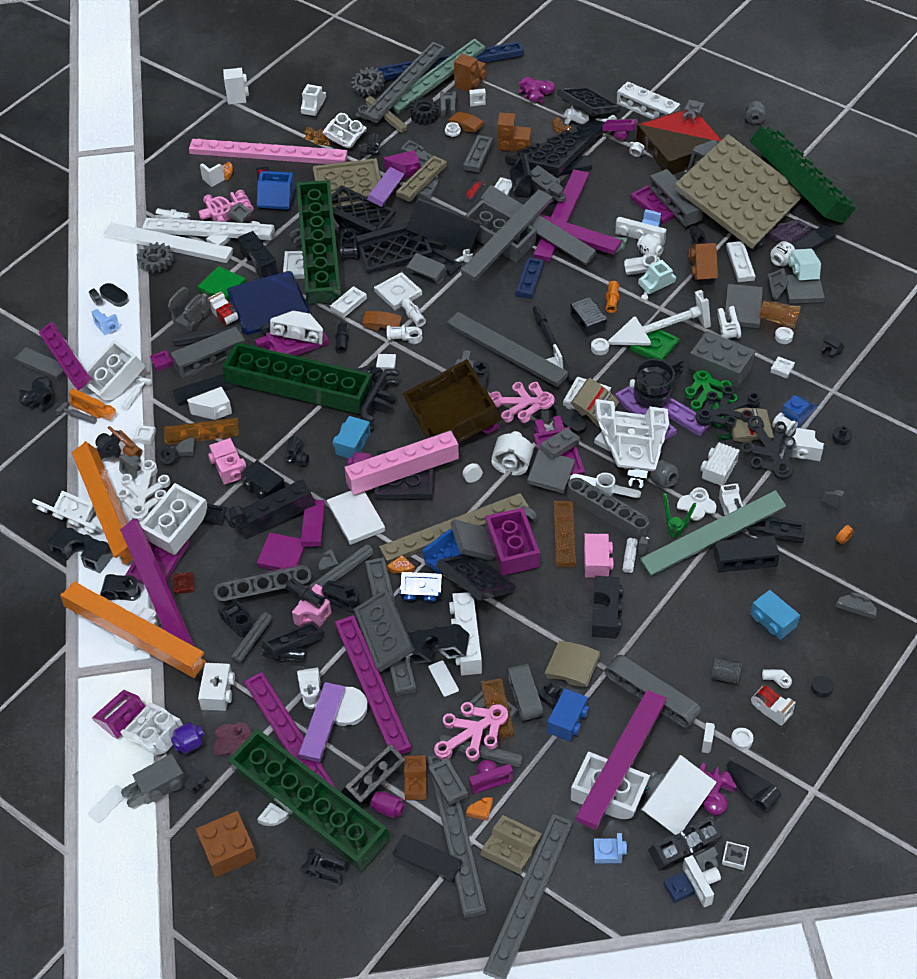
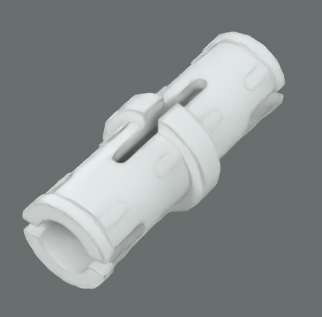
M158 208L156 210V214H159L156 215V218L190 220L188 217H191L190 213L177 212L174 209L169 211Z
M409 297L402 298L400 304L406 310V315L414 321L417 327L423 326L426 323V319L420 313L418 306L414 305Z

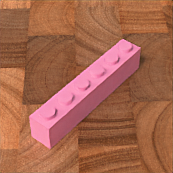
M448 431L344 467L346 482L352 494L355 495L459 459L458 443L452 432Z

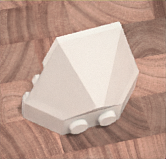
M596 399V418L617 466L655 471L669 426L668 409L649 407L645 415L615 411L613 401Z

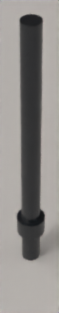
M534 306L532 310L536 316L535 320L538 326H541L553 350V345L556 344L557 347L558 345L547 324L548 320L542 314L539 306ZM562 355L563 369L568 371L566 379L572 385L575 379Z

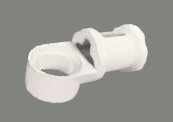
M389 325L387 326V340L402 339L411 344H418L423 339L422 330L418 327H406L405 325H402V327H391ZM412 334H418L417 337H411Z

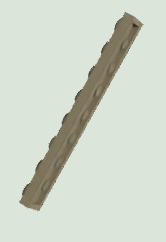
M521 493L453 519L486 528L485 516L518 509L521 506L529 508ZM453 519L379 546L380 553L385 558L386 564L389 565L401 555L408 558L421 553L427 545L440 537L441 534L452 529L450 523Z

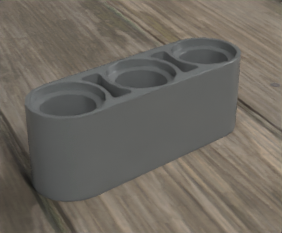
M526 663L507 668L509 684L521 720L525 721L542 717L543 708L529 665Z

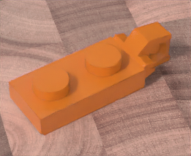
M74 388L69 391L72 407L98 419L102 417L111 420L116 415V409L111 405H105L104 402Z

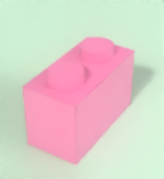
M585 534V577L595 578V575L609 576V570H613V558H609V554L613 552V543L609 542L608 534Z

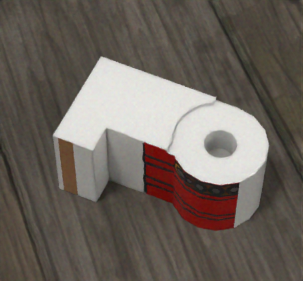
M222 292L208 298L210 311L225 326L238 320L237 312L225 299V295Z
M762 686L751 698L752 704L758 710L781 726L793 714L795 701L790 698L785 700L767 686Z

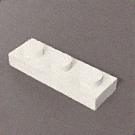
M618 217L616 220V234L640 239L641 236L646 234H652L660 238L663 245L665 243V228Z

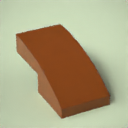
M456 112L448 119L449 123L454 122L462 126L465 132H476L484 124V121L478 117L463 112Z
M365 311L362 326L375 331H379L380 327L387 329L389 325L391 327H399L401 316L383 311Z
M426 755L404 756L406 759L404 761L405 800H427Z

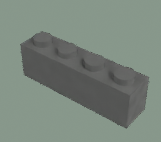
M666 169L650 175L649 189L685 227L702 220L703 211L673 189L678 181L673 174Z
M233 327L171 352L173 365L181 378H185L226 361L236 342L245 344V339L238 329Z

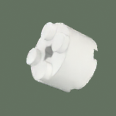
M514 431L511 434L501 435L497 438L493 450L492 465L502 473L509 471L514 476L522 475L527 471L534 446L526 438L522 437V434Z

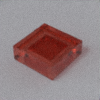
M193 572L173 574L174 594L194 592Z

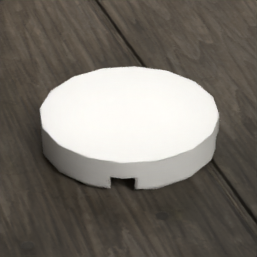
M345 687V693L334 724L339 726L355 725L364 719L368 710V702L366 696L359 689Z

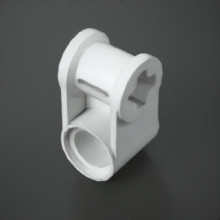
M316 667L299 670L297 674L304 706L309 709H315L321 694L319 669Z

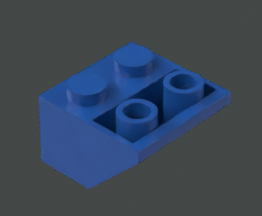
M261 171L258 180L257 208L290 209L295 190L293 173Z

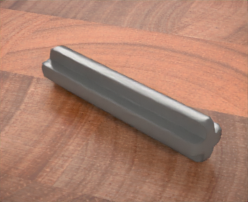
M267 612L261 614L233 653V660L237 663L243 661L271 622V615Z

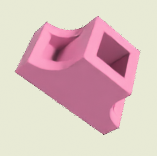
M315 584L311 590L324 597L323 587ZM325 599L323 606L320 605L321 608L317 609L307 601L300 600L298 606L292 611L294 624L302 626L313 621L320 627L331 614L330 601Z

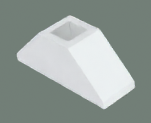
M291 311L270 320V334L317 344L323 343V328L311 314Z

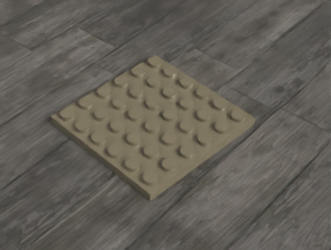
M729 134L678 180L673 189L751 249L804 197L782 174Z

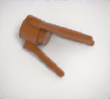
M111 426L107 427L125 444L123 448L124 454H127L129 457L136 455L140 458L142 456L143 450L122 430H119L122 434L120 435Z

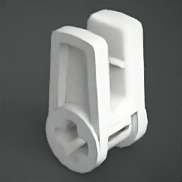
M730 306L728 309L730 323L726 322L723 308H719L717 315L721 337L726 339L741 338V329L734 306Z

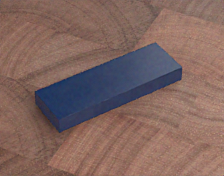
M527 258L515 296L533 298L544 266V260Z

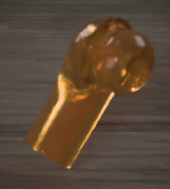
M555 117L552 120V125L556 132L572 131V126L564 125L560 118Z

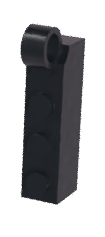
M302 479L244 508L233 506L225 512L224 517L231 528L239 527L245 539H249L303 512L305 509L315 506L310 489Z

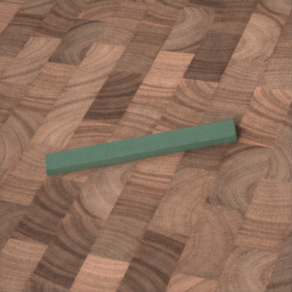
M474 38L421 77L391 109L397 114L403 112L413 101L419 100L454 74V61L461 54L475 58L485 51V46Z
M775 490L642 557L640 561L651 577L714 545L715 542L722 541L785 509L786 505Z

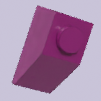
M415 150L384 157L385 172L392 167L404 173L403 178L412 177L421 168L420 160Z

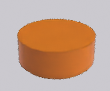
M846 525L838 533L835 540L840 544H844L852 536L854 529Z

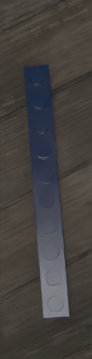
M520 41L485 47V51L475 58L480 62H489L524 55V48ZM454 53L441 55L425 73L430 72ZM414 61L375 67L374 70L378 68L379 71H382L385 81L396 79Z

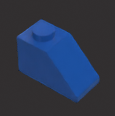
M794 395L783 405L782 413L789 420H795L798 423L796 428H798L818 406L803 397Z

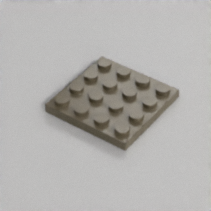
M377 158L313 166L315 181L330 180L331 196L342 185L368 197L381 180ZM342 192L339 195V198L348 196V194ZM359 199L352 200L353 204L362 202ZM350 201L341 202V206L350 204ZM333 203L332 206L338 207L339 203Z

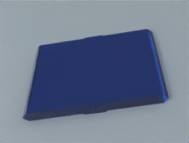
M286 271L265 278L262 277L227 289L246 335L260 332L262 325L269 323L271 318L291 311L310 312L292 271Z

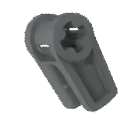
M440 91L441 117L446 116L447 107H449L451 117L455 114L456 91H453V93Z

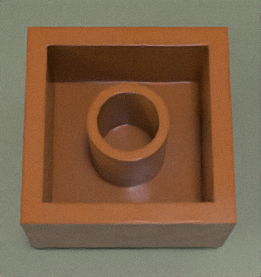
M238 811L196 828L200 844L215 878L257 860L253 844Z

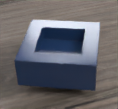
M684 871L663 882L674 903H678L695 894V889Z

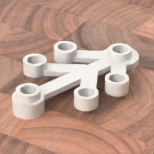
M152 460L144 461L141 466L143 478L140 488L133 482L130 474H124L120 478L122 485L127 487L138 498L137 503L130 498L127 489H120L117 492L119 501L124 502L130 508V517L138 519L139 522L147 517L149 510L156 506L166 494V491L161 489L170 485L169 477L161 475L158 478V482L149 488L151 477L155 476L158 471L156 463ZM153 494H155V498H153V499H151L150 501L146 502V499H147L148 497H150V496H152Z

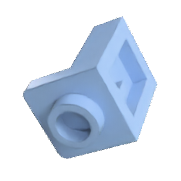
M646 209L642 223L660 227L661 213Z
M98 309L91 311L94 324L104 335L120 327L116 314L107 317L105 313L102 314Z
M617 833L616 839H594V863H622V856L627 854L626 841H622V833Z

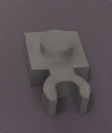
M689 100L684 109L683 121L691 119L693 124L695 118L700 117L705 103Z

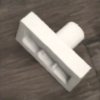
M693 855L684 858L683 871L694 887L704 908L712 905L714 893L709 884L721 880L718 869L713 867L702 872Z

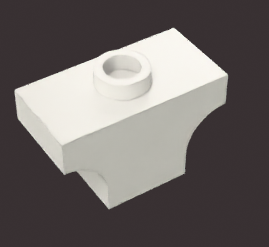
M307 84L302 93L301 114L317 115L326 98V92H322L321 86Z
M796 428L793 438L797 444L793 448L791 457L820 461L824 443L816 440L814 430ZM793 440L787 442V445L793 444Z

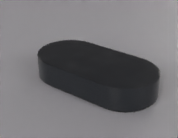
M105 283L99 288L101 297L116 307L125 306L129 302L128 294L113 283Z

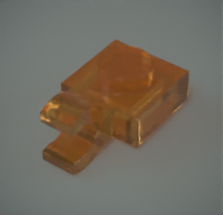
M306 127L304 133H309L306 134L305 139L314 140V144L330 146L332 141L323 134L324 130L318 129L316 132L313 128Z

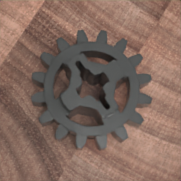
M366 67L364 71L360 69V73H355L356 77H352V88L358 96L362 94V97L366 94L368 96L371 93L376 94L377 90L381 91L380 87H383V82H385L382 71H379L378 68L374 70V67L370 69Z
M158 242L155 245L149 243V246L144 245V249H139V253L136 254L138 265H140L141 269L145 268L146 272L152 270V273L155 270L161 272L162 268L167 269V265L171 266V261H174L173 250L170 249L169 245L165 246V243L161 245Z

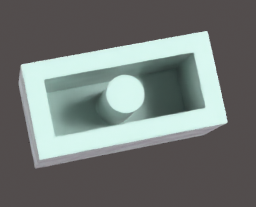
M812 249L792 250V256H789L788 263L799 280L820 279L821 262Z

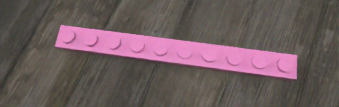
M192 139L189 147L190 154L319 164L346 162L348 156L347 150L203 139Z

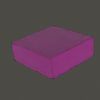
M167 350L150 356L156 372L173 366Z

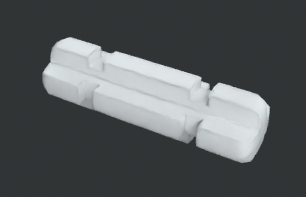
M635 538L627 539L623 562V572L632 573L634 569L638 543Z

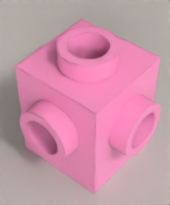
M237 452L215 459L218 473L224 485L242 479L241 473L247 467L244 459H240Z

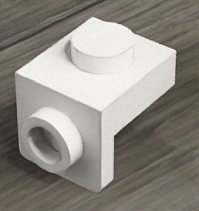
M573 105L564 113V124L566 125L571 120L580 124L589 121V115L585 114L584 110L573 107Z

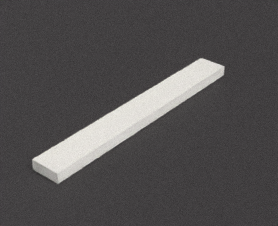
M146 218L142 229L165 234L208 237L215 235L229 236V238H238L241 235L254 231L260 240H271L275 231L274 225L161 218Z
M113 222L109 224L104 232L107 238L149 246V243L153 245L156 242L159 245L165 243V246L169 245L173 252L227 263L233 254V248Z

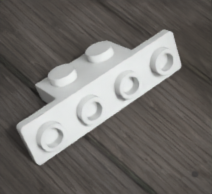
M64 491L61 492L54 507L36 499L32 501L38 505L36 509L48 513L50 510L53 512L52 516L61 520L66 517L69 519L68 523L79 527V524L84 525L83 529L94 534L95 531L103 532V529L89 523L95 509L93 504Z

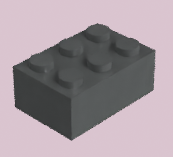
M706 331L690 353L688 368L694 371H707L711 374L712 378L721 382L728 380L731 382V386L738 388L753 366L756 350Z

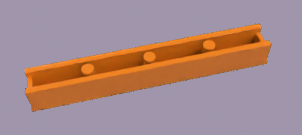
M84 441L83 444L71 453L112 554L115 558L120 556L123 564L126 565L133 560L120 530L128 523L98 450L87 441Z
M75 581L60 595L64 607L194 679L206 663V660L201 658L204 652Z

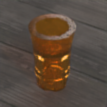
M764 300L759 317L767 318L769 321L782 324L794 330L801 306L774 301L771 303Z

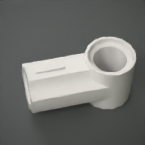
M649 252L643 257L626 259V274L647 272L649 265L659 261L656 254Z

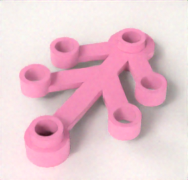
M516 382L512 386L515 394H519L521 397H502L500 392L497 391L489 394L497 408L502 405H515L501 414L503 421L506 423L511 422L514 419L513 415L518 413L520 422L526 423L530 420L531 414L539 409L550 408L555 402L554 396L549 392H543L538 382H532L529 385L530 392L536 394L537 397H530L521 382ZM528 405H532V406L529 407L527 410H522V409H524L525 407H527Z
M470 702L463 703L461 706L462 715L465 717L472 715L484 717L479 722L458 719L453 714H446L443 717V723L446 728L456 727L466 730L447 742H438L434 748L436 757L439 760L449 759L452 756V749L472 737L471 745L467 748L466 755L470 761H476L480 756L479 746L483 729L490 726L489 735L484 738L486 748L495 749L498 745L497 735L499 726L503 725L508 719L507 709L502 705H493L489 709L473 707V704ZM467 707L471 708L469 712H465L464 709ZM500 712L501 714L500 716H494V713ZM448 719H453L452 723H446ZM491 739L495 741L493 744L487 743ZM441 747H447L445 751L439 750ZM471 751L477 752L474 756H470L469 753Z

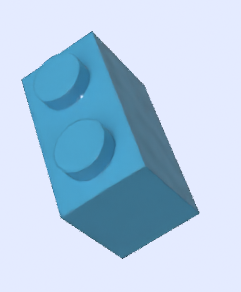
M349 416L346 422H343L340 433L333 440L335 454L352 458L354 452H361L371 434L370 422Z
M771 590L767 591L752 604L751 615L754 620L760 622L772 635H775L780 640L798 626L800 614Z

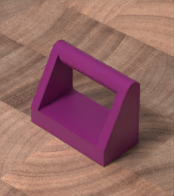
M123 689L92 716V719L112 737L118 739L122 736L120 732L146 706L138 695ZM124 699L127 700V701H126L125 703H123L116 711H114L108 718H106V719L104 718V717H105L107 714H109L116 706H118Z

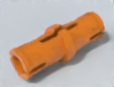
M610 281L608 283V292L605 298L608 313H615L617 311V302L619 300V284L617 281Z

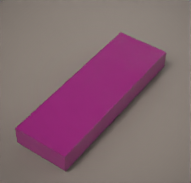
M314 500L315 506L304 510L301 546H321L325 500Z

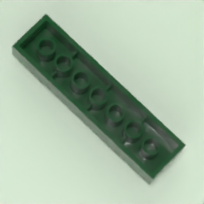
M761 125L750 139V142L825 218L844 224L856 209L852 204L853 200L846 195L844 196L842 194L843 190L838 186H834L832 184L833 181L829 177L824 176L823 171L813 165L814 162L805 157V153L802 150L795 148V143L790 139H786L784 132L781 130L776 131L770 126L765 127Z
M330 180L296 182L307 304L335 302L341 297Z
M236 342L222 366L224 381L227 383L360 414V409L373 387L372 374L238 342Z
M258 728L228 759L235 773L361 872L391 838L386 826Z

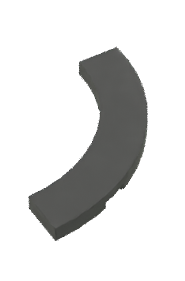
M410 140L400 148V153L415 150L421 167L432 158L431 154L427 153L422 146ZM438 175L416 197L429 202L436 192Z

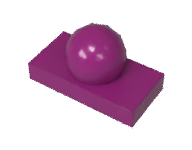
M607 120L602 128L603 131H613L614 137L621 141L628 137L629 131H633L637 127L638 120Z
M481 761L477 766V775L469 777L471 793L476 794L512 782L513 769L511 765L507 764L497 767L494 761Z

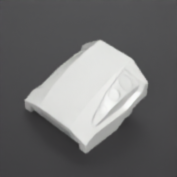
M339 113L336 118L330 121L323 134L332 141L350 149L359 137L367 131V127L357 120L352 121L348 118L347 114Z
M148 702L138 716L120 733L126 739L146 748L153 755L166 753L172 747L171 737L173 736V730L182 726L183 723L164 708Z

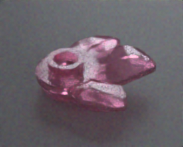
M237 723L235 725L224 724L218 727L215 734L219 738L214 744V754L222 755L230 752L232 756L251 735L250 727L245 723ZM242 730V733L237 735L238 731Z

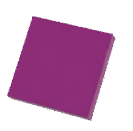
M269 533L257 561V567L276 570L299 565L306 546H301V539Z

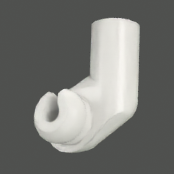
M776 669L762 670L763 680H774L782 688L791 686L792 679L785 671Z

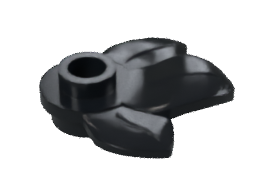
M101 433L95 440L96 449L101 460L104 458L114 460L121 454L119 445L121 440L113 433L111 435Z

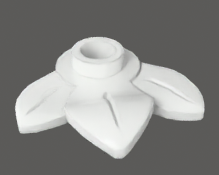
M700 487L695 488L690 495L682 496L677 504V509L688 510L689 512L692 504L696 503V507L690 517L693 521L701 520L705 513L715 514L716 512L715 502L709 499L707 491Z

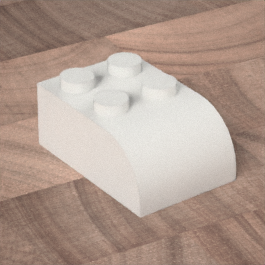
M114 339L86 369L92 378L86 386L102 399L112 400L118 397L146 366L135 354Z
M174 483L141 523L147 540L175 555L204 519L207 510L206 499Z
M591 752L587 753L571 787L572 801L583 805L608 759ZM630 768L605 814L619 819L632 818L650 779V775Z

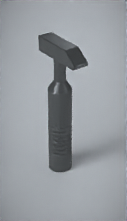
M69 402L63 403L56 410L57 415L67 412L70 416L91 424H96L97 422L96 417L74 409H67L70 406Z

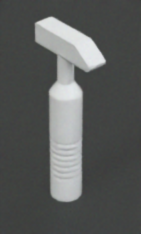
M135 378L136 383H140V385L134 388L121 405L123 410L126 411L141 393V388L144 384L149 386L152 384L151 379Z

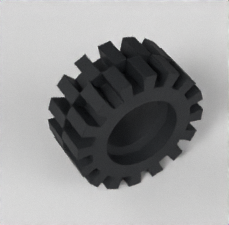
M420 98V100L416 99L415 102L413 101L410 105L411 120L415 124L418 122V125H421V123L423 125H426V123L430 125L431 122L435 123V120H438L439 117L437 102L433 101V99L428 100V98H425V100Z

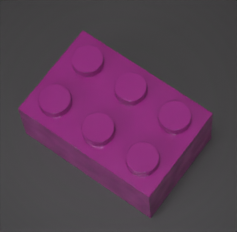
M524 508L485 516L486 532L502 575L540 567V551Z

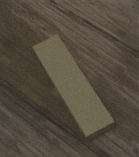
M436 156L430 158L396 191V196L410 202L447 166V161Z

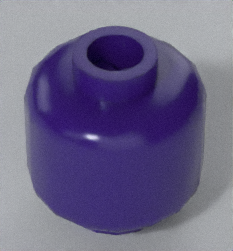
M187 722L173 730L171 742L177 752L181 751L183 754H188L202 746L201 738L204 737V733L199 725L195 727L193 723Z

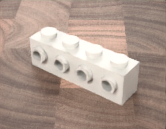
M630 82L624 84L617 91L618 105L651 119L680 111L679 103Z
M469 592L453 594V602H449L450 614H454L455 618L451 619V624L461 625L470 634L466 656L455 658L456 665H460L461 675L482 674L474 598L471 597Z

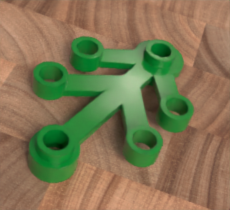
M699 370L694 373L693 385L685 389V397L693 399L696 397L697 390L700 387L703 388V392L698 399L691 402L690 409L697 412L701 410L702 405L706 401L708 392L714 391L718 394V399H722V393L712 389L710 385L719 388L723 392L724 386H731L732 384L728 380L720 382L713 379L709 372ZM733 394L730 398L733 400H729L728 404L736 402L737 395ZM717 402L713 403L712 410L719 407ZM720 415V416H718V417H722V418H725V419H726L727 416ZM712 422V424H713L714 426H716V427H722V426H724V425H721V424H717V423H713V422Z

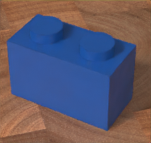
M564 688L547 722V733L571 742L573 736H577L580 732L582 718L586 719L590 707L587 706L588 697Z

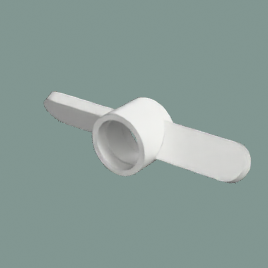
M601 473L597 478L573 474L570 479L575 477L582 478L609 495L617 493L635 498L641 496V492L638 490L615 485V477L610 473Z

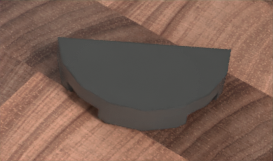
M853 592L851 595L841 596L836 602L835 607L868 618H876L877 608L874 607L870 598L863 594Z

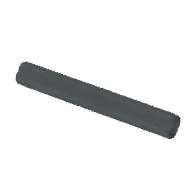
M368 544L309 586L313 588L317 584L324 587L328 580L335 582L373 554L372 547Z
M443 734L440 741L447 742L454 737ZM466 740L452 750L466 753L467 748L471 745V741ZM483 744L479 746V757L510 764L515 767H520L522 764L523 756L498 748L488 749ZM471 751L469 754L476 755L477 752Z

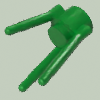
M663 493L666 524H668L667 532L673 538L679 537L683 534V528H687L696 503L692 504L684 521L679 517L671 518L667 494Z

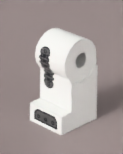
M738 484L720 487L719 500L724 515L743 507Z

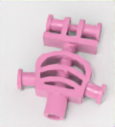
M238 190L235 195L233 192L230 193L232 203L224 197L218 196L213 198L211 195H206L203 199L206 209L200 210L198 213L201 220L212 218L214 222H226L231 219L228 216V211L238 202L251 211L254 208L245 192Z

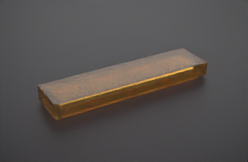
M238 418L164 427L165 445L180 443L185 439L193 437L195 441L239 436Z
M554 501L556 567H576L573 501Z

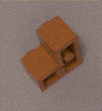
M461 54L454 61V83L456 88L469 92V90L476 88L487 75L486 63L465 54Z
M500 112L497 123V150L518 151L530 146L531 128L517 127L516 114Z
M716 243L691 245L690 249L687 250L688 260L690 259V263L694 265L691 266V275L694 276V280L718 278Z

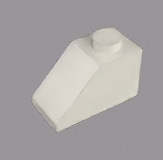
M222 387L187 400L192 415L216 420L232 414L230 401Z

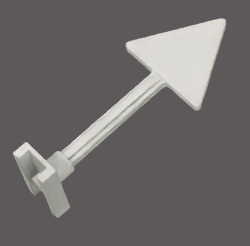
M699 290L695 292V307L690 308L689 311L646 326H641L638 319L633 317L608 342L610 345H651V341L646 333L698 317L704 329L711 327L708 299H704L703 291Z

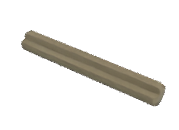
M372 96L365 99L368 106H371L376 101ZM390 111L383 116L399 132L403 133L407 130V125Z

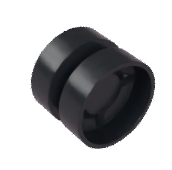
M647 359L641 362L635 372L633 396L636 402L646 408L666 406L672 398L675 376L673 367L660 359Z

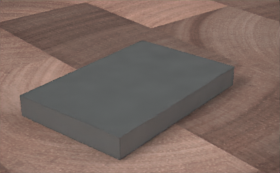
M728 284L725 307L726 322L730 323L728 309L730 306H734L737 320L741 327L759 328L763 287Z

